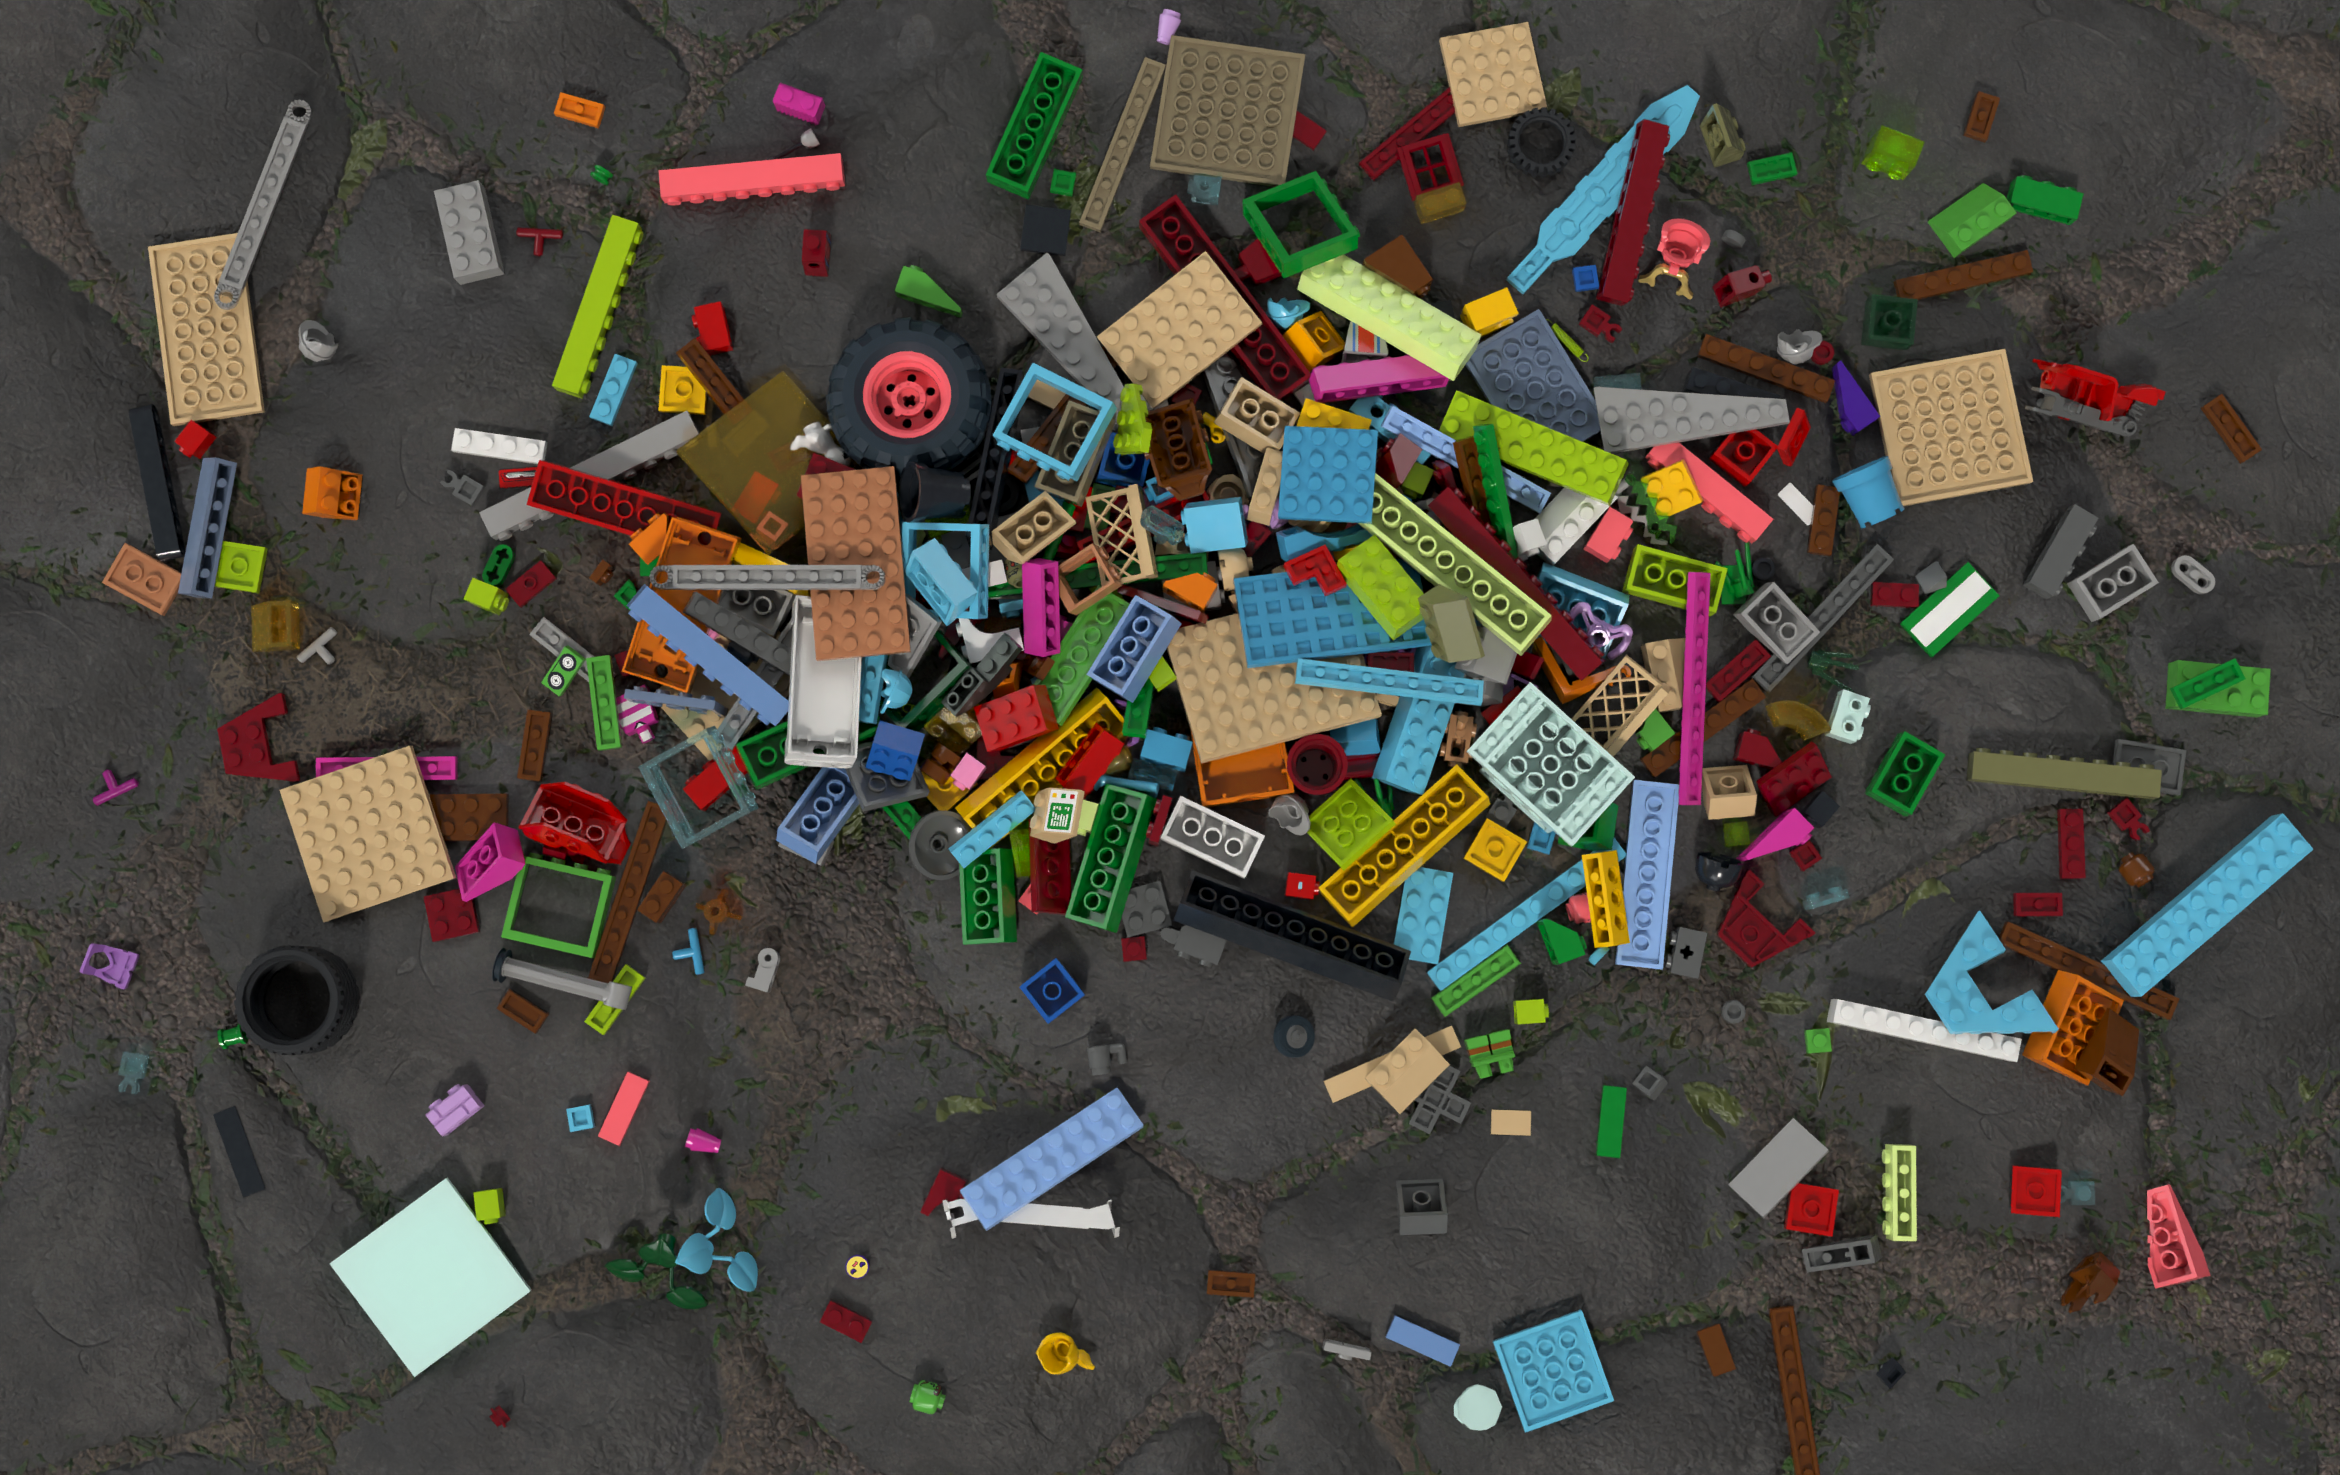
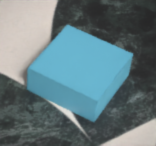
M591 1104L566 1109L570 1132L595 1127Z

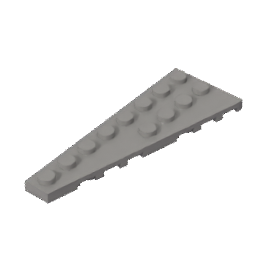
M1046 253L997 293V298L1080 386L1115 404L1117 410L1113 418L1117 423V415L1121 411L1122 406L1120 394L1124 386L1054 261Z
M1595 387L1593 389L1603 449L1611 454L1785 425L1790 422L1786 399Z

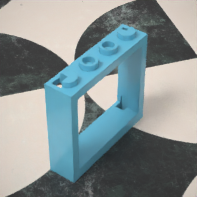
M1032 363L992 436L998 442L997 445L1004 450L1009 451L1011 448L1017 451L1016 455L1026 461H1029L1031 458L1037 461L1036 465L1046 471H1049L1050 468L1057 471V476L1069 481L1071 478L1078 481L1114 416L1117 407L1112 401ZM1037 380L1100 410L1070 466L1007 435Z
M902 522L901 539L904 572L912 551L917 546V530L971 531L970 580L976 586L978 593L974 602L970 605V611L962 612L957 618H988L989 524ZM904 573L906 594H909L916 600V587ZM928 609L936 617H939L934 610Z

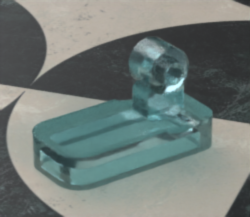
M1153 505L1142 511L1140 523L1143 528L1154 534V541L1156 543L1165 544L1168 541L1174 546L1182 541L1184 525Z

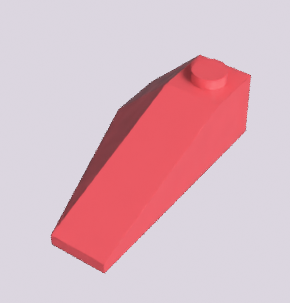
M2168 1184L2147 1190V1219L2150 1221V1235H2148L2150 1257H2148V1268L2154 1287L2161 1288L2211 1276L2204 1253L2171 1185Z

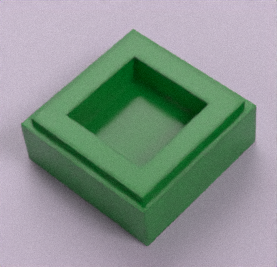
M1054 169L1050 193L1073 197L1077 174L1075 172Z

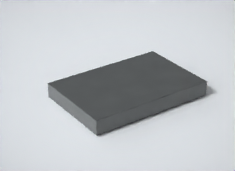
M2116 739L2112 765H2116V762L2131 763V767L2139 768L2140 764L2154 765V769L2162 770L2160 793L2179 796L2181 795L2187 750Z

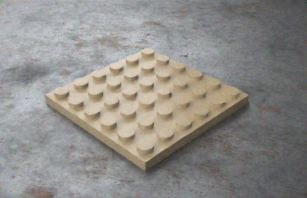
M2005 349L1869 374L1876 411L1881 416L1878 418L1885 455L1889 456L1892 465L1890 471L1903 506L2033 482Z
M407 746L280 790L323 922H328L456 878L413 746Z

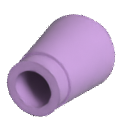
M1169 9L1163 10L1159 17L1157 42L1170 45L1171 35L1175 34L1181 23L1180 13Z

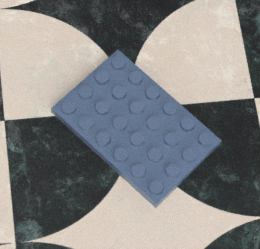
M1539 309L1478 344L1475 352L1466 363L1467 369L1489 404L1582 442L1601 432L1594 397Z

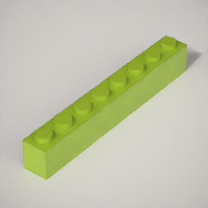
M615 215L611 217L552 384L557 391L583 399L584 393L587 394L590 389L591 381L589 379L591 373L597 369V356L599 351L604 349L606 343L604 336L607 329L609 330L613 324L612 314L614 308H618L621 295L619 294L621 288L627 284L629 265L632 266L636 258L635 248L637 244L641 243L643 238L642 228L637 222Z

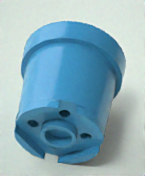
M1889 456L1869 462L1832 480L1837 491L1842 492L1861 528L1866 527L1864 524L1866 522L1874 525L1896 515L1895 510L1898 508L1900 511L1904 510L1890 471L1892 465Z

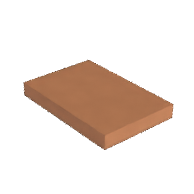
M124 543L102 583L165 616L178 594L181 572Z

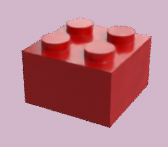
M1756 429L1732 433L1726 436L1709 460L1746 487L1778 446Z

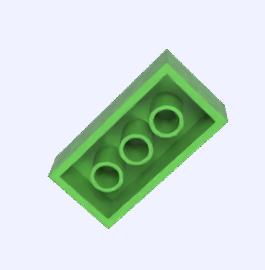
M2182 660L2168 663L2165 709L2256 718L2268 715L2271 669L2240 666L2246 678L2245 680L2186 708L2180 709L2170 688L2221 664Z

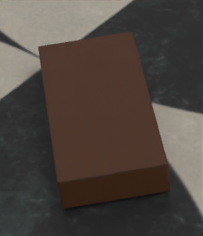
M512 989L507 991L496 1008L535 1034L538 1033L549 1016L548 1012Z
M1719 1323L1696 1331L1713 1377L1736 1369Z

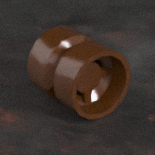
M938 742L931 751L932 757L926 758L919 769L944 786L950 778V770H955L962 759Z

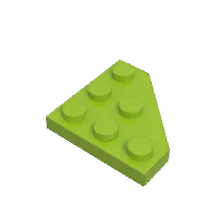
M1134 383L1125 384L1121 391L1120 400L1122 401L1121 411L1117 415V424L1119 426L1113 441L1114 453L1116 454L1149 453L1152 427L1151 423L1146 422L1145 419L1148 415L1146 401L1141 400L1140 397L1143 393L1142 385Z

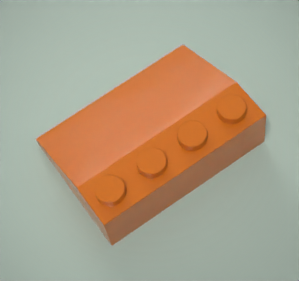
M2058 970L2043 1006L2059 1030L2056 1033L2032 1032L2022 1055L2044 1067L2088 1086L2091 1080L2075 1070L2074 1067L2107 1008L2119 1014L2124 1000L2079 975Z

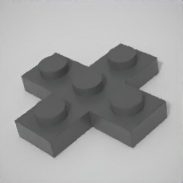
M1448 1066L1414 1100L1418 1104L1408 1124L1428 1134L1431 1133L1440 1114L1461 1124L1471 1105V1102L1451 1093L1461 1071Z

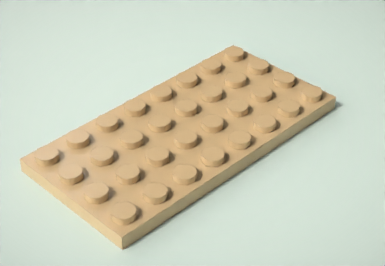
M238 233L148 247L170 423L172 426L185 425L190 420L198 423L265 412L248 281L235 308L230 310L221 309L214 300V294ZM224 292L220 296V301L226 304L230 303L233 299V294L230 292Z

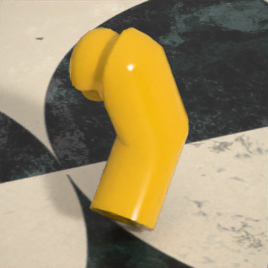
M1205 412L1203 414L1204 424L1210 427L1211 440L1214 443L1223 442L1225 435L1222 428L1214 424L1216 417Z

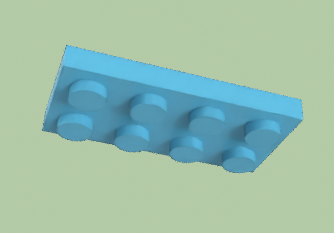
M1420 867L1404 881L1393 945L1410 950L1409 960L1438 964L1453 873Z

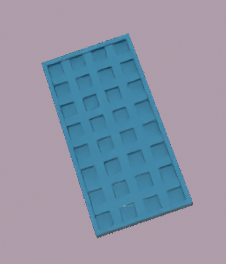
M1397 558V562L1423 592L1420 574L1401 558ZM1287 572L1234 578L1233 580L1247 668L1295 663L1298 658L1319 660L1431 646L1430 638L1425 631L1424 619L1395 640H1392L1348 585L1325 596L1315 577L1294 586Z

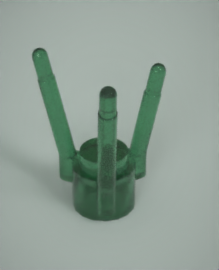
M1820 649L1818 651L1812 650L1807 666L1812 669L1811 673L1821 676L1841 689L1854 693L1853 689L1822 672V669L1827 670L1829 664L1859 670V666L1830 659V657L1852 658L1853 655Z

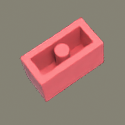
M1609 507L1583 549L1605 563H1608L1611 558L1615 560L1622 549L1619 547L1623 539L1627 541L1633 531V528L1630 527L1633 520Z

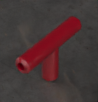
M518 227L516 230L518 237L535 238V256L543 255L544 238H563L562 230Z

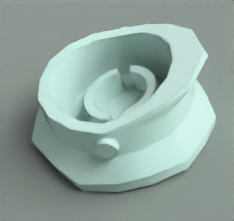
M1476 1384L1466 1388L1457 1398L1454 1404V1416L1471 1430H1487L1496 1424L1502 1406L1495 1390Z

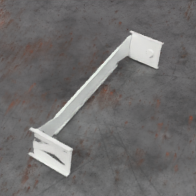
M965 1199L951 1202L943 1200L944 1211H948L946 1212L947 1220H950L953 1226L950 1228L952 1239L956 1238L955 1226L978 1220ZM1108 1200L1105 1205L1091 1209L1028 1203L1001 1221L1082 1229L1112 1228L1114 1238L1119 1237L1120 1227L1115 1228L1110 1211L1112 1200ZM961 1206L964 1216L955 1219L954 1214L950 1213V1209Z

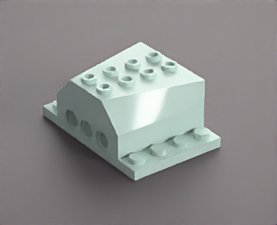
M1531 682L1466 751L1483 766L1479 772L1545 832L1550 833L1554 831L1571 847L1635 778Z

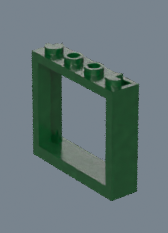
M939 628L934 636L954 657L958 664L905 717L896 708L887 707L885 710L886 714L897 726L919 732L944 707L941 701L970 666L973 667ZM888 654L886 669L890 668V666H888L890 654ZM881 696V700H880V706H881V707H882V704H883L884 699H885V698L882 697V696Z

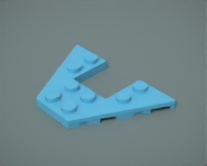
M1981 911L1977 912L1925 993L1927 999L1950 1034H1982L1997 1032V1034H2014L2015 1032L2056 1033L2059 1030L2033 990L1992 1010L1968 974V971L2004 953L2006 950Z

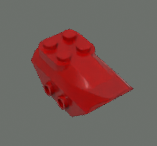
M568 782L541 784L518 827L530 839L553 848L563 846L571 852L581 853L605 864L614 863L621 865L631 844L625 830L627 819L609 799L604 798L599 793H592L582 789L577 784H570Z

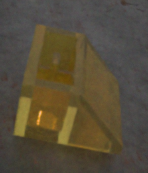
M291 600L267 601L251 606L252 652L300 650L298 603Z
M944 706L923 727L943 746L958 756L982 736L974 707L955 717Z

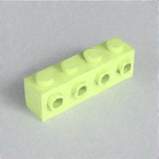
M1885 1144V1149L1882 1151V1162L1885 1164L1882 1185L1886 1187V1197L1882 1199L1883 1211H1886V1220L1882 1224L1883 1234L1886 1235V1239L1892 1241H1917L1916 1146L1909 1144Z

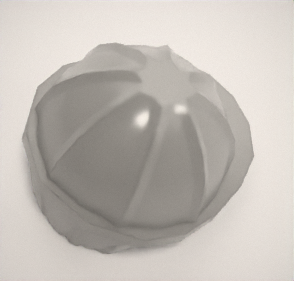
M305 320L299 327V350L306 358L315 362L331 359L338 348V343L335 344L333 334L329 333L318 322Z
M1799 329L1790 335L1780 332L1778 334L1777 352L1784 360L1792 364L1804 363L1812 357L1814 349L1822 342V334L1817 331L1801 332Z
M1283 794L1276 797L1269 809L1268 814L1270 818L1277 819L1281 828H1286L1295 835H1304L1310 829L1309 809L1305 800L1297 794Z

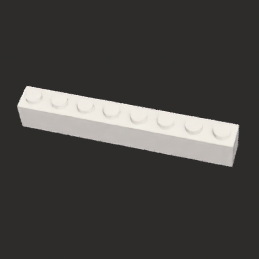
M1831 999L1827 1022L2011 1062L2018 1061L2022 1040L1992 1032L1982 1034H1950L1941 1021L1839 999Z

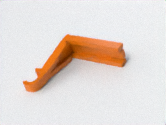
M1543 637L1535 639L1532 652L1534 655L1544 658L1541 668L1562 704L1599 687L1616 667L1614 666L1588 676L1582 681L1580 679L1573 681L1572 685H1569ZM1624 665L1621 668V673H1624L1626 677H1631L1630 668ZM1614 682L1608 683V685L1612 687Z

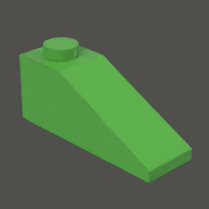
M910 265V268L903 266L895 289L897 297L959 318L962 317L961 308L923 272L922 268Z

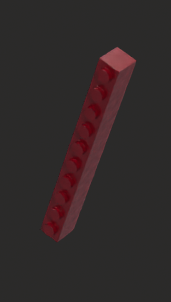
M1447 487L1428 505L1429 508L1460 542L1552 615L1551 622L1540 634L1581 681L1584 680L1605 662L1602 658L1604 656L1602 650L1597 645L1592 646L1587 641L1589 636L1581 627L1577 629L1572 624V616L1565 609L1561 611L1556 605L1558 603L1557 599L1550 592L1547 594L1541 588L1542 582L1534 574L1532 576L1529 575L1525 570L1527 565L1519 557L1515 559L1510 553L1512 548L1503 539L1500 541L1494 535L1496 533L1494 527L1489 522L1484 523L1479 518L1481 513L1473 504L1469 506L1465 502V494L1458 487L1455 489Z

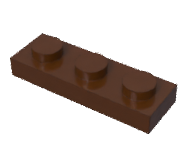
M2220 394L2200 408L2240 464L2262 450L2223 394Z
M1819 484L1815 487L1807 553L1824 556L1832 555L1840 495L1836 487Z
M527 710L517 774L518 779L542 782L552 713Z

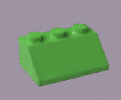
M1982 183L1930 219L1928 224L1953 258H1955L2009 221L2017 212L2003 194Z

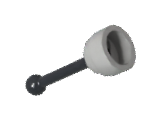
M810 128L801 135V142L776 156H770L768 160L780 159L802 146L811 149L820 145Z

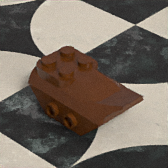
M1191 398L1148 411L1145 419L1146 422L1151 423L1152 434L1149 453H1144L1146 460L1150 459L1158 486L1168 490L1179 501L1202 495L1212 467L1205 442H1209L1206 428L1201 429L1200 425L1204 424L1201 410H1196L1194 399Z

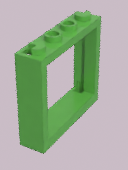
M530 852L529 857L524 856L526 864L516 875L501 937L595 958L602 938L616 877L610 876L611 871L597 868L596 872L588 871L587 865L574 863V867L565 865L566 860L552 858L551 862L542 860L543 855ZM529 864L604 881L588 947L513 930Z

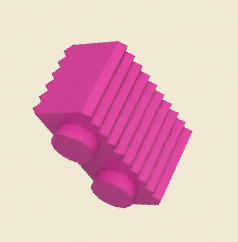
M779 83L773 98L777 112L781 111V113L785 112L786 115H793L794 118H802L803 121L806 120L811 122V124L815 123V126L819 124L825 109L822 97L783 83Z

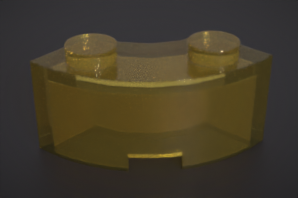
M1778 701L1765 706L1774 728L1780 726L1792 728L1800 734L1803 740L1831 730L1826 719L1817 710L1798 701Z

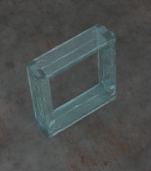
M716 726L704 729L638 766L682 849L695 844L759 809L754 800L756 796L750 792L746 785L744 774L738 770L735 764V757L727 749L724 737L719 734ZM704 739L741 809L695 834L658 764Z

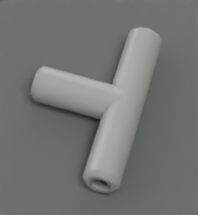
M330 627L297 655V659L304 663L317 652L327 664L333 663L335 658L324 645L337 634V631Z

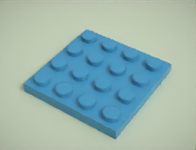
M1285 426L1278 518L1372 524L1378 430Z

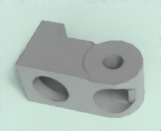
M765 948L758 954L759 965L755 977H748L745 986L770 993L779 967L780 955L772 948Z

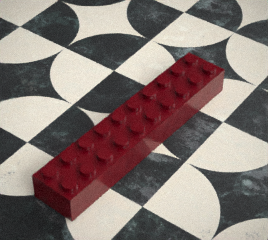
M1176 194L1139 220L1140 230L1174 275L1206 251L1260 319L1262 325L1230 349L1260 389L1283 402L1309 383L1311 373Z

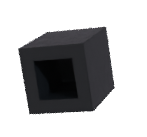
M1821 791L1816 793L1800 814L1813 827L1821 828L1838 810L1840 805Z

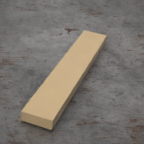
M1452 1026L1425 1037L1441 1055L1461 1047ZM1391 1052L1323 1081L1332 1102L1334 1103L1371 1087L1365 1078Z

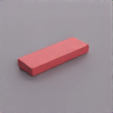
M627 1072L598 1137L618 1146L621 1145L649 1085V1080Z

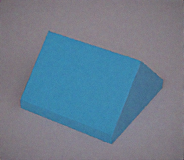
M1377 718L1330 730V737L1342 746L1346 756L1381 753Z

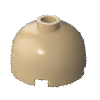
M1242 548L1217 550L1224 591L1234 590V578L1249 577V571H1253L1252 558L1247 557Z

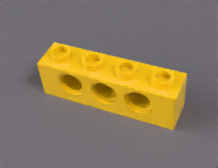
M1617 850L1582 855L1594 947H1610L1630 943Z

